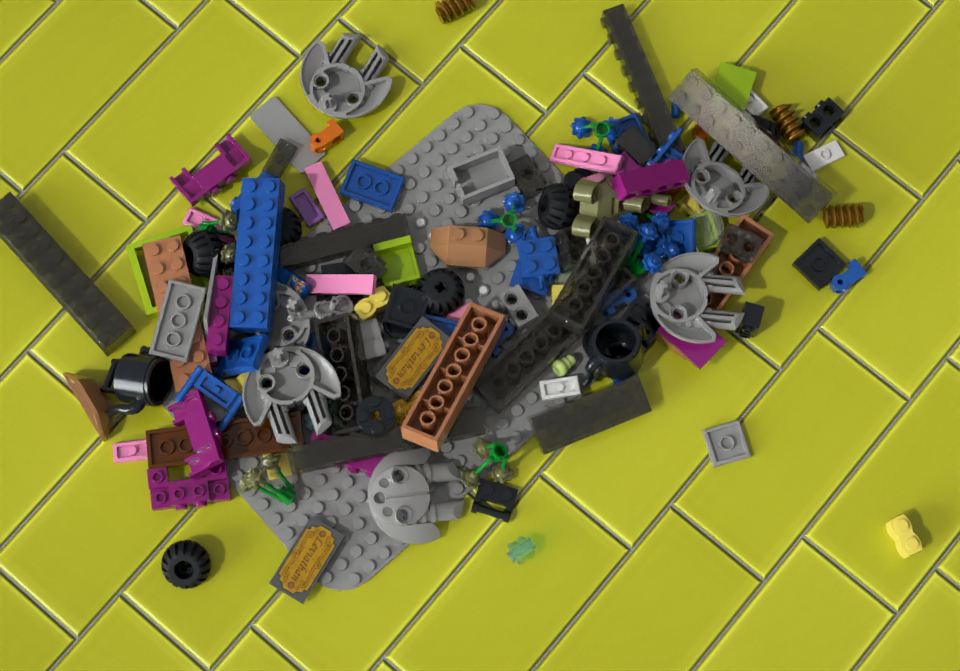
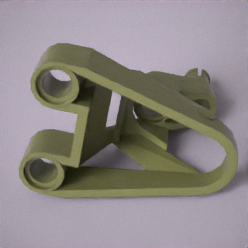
M599 172L584 177L576 183L573 191V199L580 202V214L573 221L572 235L593 239L599 232L619 220L621 214L624 215L628 212L643 214L651 204L668 208L671 204V196L655 193L625 200L621 204L611 184V180L614 178L612 174Z

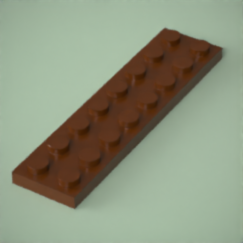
M301 411L288 412L298 444L278 443L270 420L267 418L263 425L259 427H254L248 417L232 419L226 429L221 432L223 443L221 450L224 459L234 460L265 456L271 453L281 454L304 451ZM186 425L146 430L148 469L187 466L189 464L185 463L184 459L197 453L193 450Z

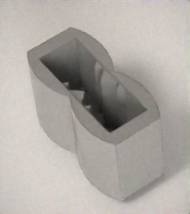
M376 318L355 323L354 328L364 363L387 357L386 352L389 351L387 340L383 341L381 336L384 333L382 323L377 322Z

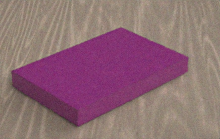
M674 314V315H673L674 318H676V319H681V318H682V317H681L680 315H678V314ZM662 326L657 329L664 338L699 370L727 342L713 328L711 329L716 333L715 342L704 344L680 340L669 334Z

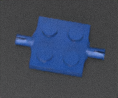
M537 226L529 227L531 238L516 241L522 280L538 279L539 290H543V288L546 290L548 289L546 278L560 274L554 236L538 237Z

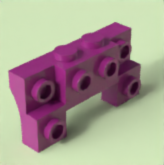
M230 134L226 135L227 139L221 144H214L220 155L191 176L184 167L181 169L182 173L177 177L171 176L169 178L192 207L205 197L210 198L219 194L222 190L221 188L227 184H232L237 179L238 172L252 163L251 157Z
M196 389L190 392L181 403L177 402L168 407V410L173 412L175 420L172 421L173 425H186L193 450L197 452L184 459L185 463L190 465L192 471L188 473L189 477L197 479L211 472L212 467L225 462L221 446H223L221 440L222 433L216 424L217 417L212 410L208 409L203 392Z
M225 460V462L212 467V471L207 473V477L172 482L169 480V470L167 467L147 469L152 510L176 508L177 511L187 510L188 506L203 508L207 507L209 503L231 501L227 461Z

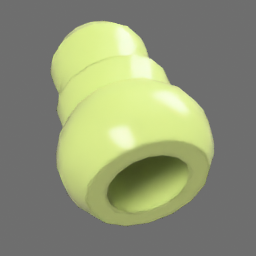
M569 354L566 357L554 360L552 363L553 371L557 376H565L568 370L576 364V358Z

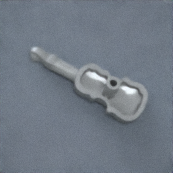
M341 294L336 297L332 296L331 301L316 302L313 310L289 314L287 320L294 322L295 320L302 321L313 317L323 320L331 318V316H339L341 318L342 316H350L354 307L351 299L347 295Z

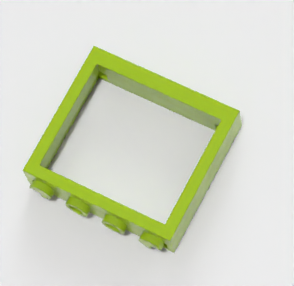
M192 225L125 245L144 308L150 320L159 317L157 307L153 305L137 252L143 250V243L178 235L181 238L188 236L192 232L197 231V229H193ZM202 277L204 286L208 289L210 279L209 277Z

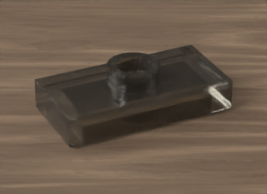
M280 138L262 171L276 178H281L298 147Z

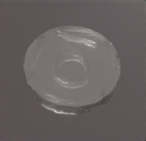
M700 209L691 215L690 219L697 220L696 245L704 247L715 245L721 239L724 230L721 216L706 209Z

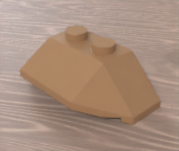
M448 225L431 230L430 250L447 266L485 269L505 255L506 238L504 237L505 234L490 228Z
M68 372L63 373L99 436L104 442L107 441L114 416L109 418L105 411L114 406L109 397L105 398L100 390L102 384L100 381L96 383L91 377Z

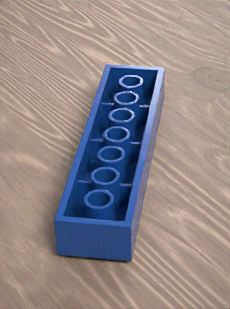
M242 178L229 328L235 333L273 334L285 184L280 178Z

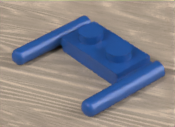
M197 365L175 397V401L181 403L194 385L195 388L228 409V412L217 426L223 432L243 404L242 394L208 370H205L202 366Z

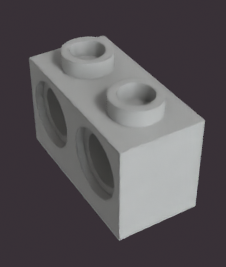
M519 284L499 295V308L502 312L506 311L509 316L507 318L508 322L512 324L513 328L516 327L518 332L538 321L539 315ZM513 297L517 302L509 304L507 299ZM520 313H524L527 316V318L525 320H519L517 318V315Z

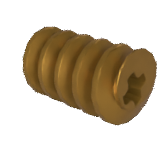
M442 0V3L439 1L435 2V11L441 23L445 24V17L448 21H451V14L457 18V11L463 15V8H466L469 12L471 11L470 5L476 8L474 0Z
M791 103L779 105L769 112L770 115H773V121H777L776 125L780 127L779 132L784 134L783 139L787 140V145H792L794 141H799L806 132V129H799L803 125L802 122L796 123L799 117H792L795 110H788L792 106Z
M844 204L843 207L836 205L835 209L833 205H829L827 208L823 205V222L826 229L829 228L830 223H832L834 229H836L837 223H840L841 228H844L845 223L848 224V228H851L852 223H855L856 228H859L860 222L863 223L864 208L862 204H859L858 207L855 204H851L850 208L847 204Z

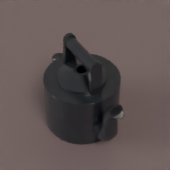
M611 319L599 325L591 339L593 356L586 363V376L582 380V384L585 386L590 385L595 378L597 369L601 374L611 379H625L634 375L643 363L642 340H646L649 337L646 324L640 323L635 327L626 320Z
M142 346L139 354L127 353L121 359H112L105 382L100 390L105 393L116 394L121 402L132 404L112 406L105 411L108 417L112 418L119 413L135 415L140 413L145 405H162L168 398L172 387L173 377L168 360L159 356L149 355L150 347ZM114 380V388H111L112 382Z

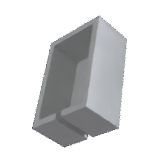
M501 146L448 166V175L463 207L515 186L514 174Z

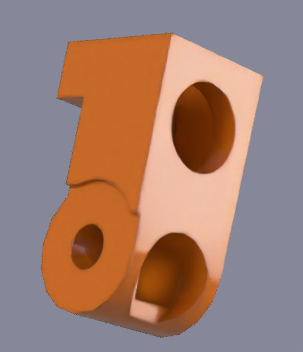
M333 118L327 121L326 129L320 133H314L310 137V149L313 153H323L344 138V131Z

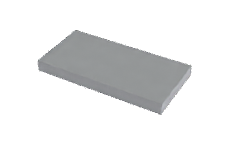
M169 279L149 355L188 364L207 288Z

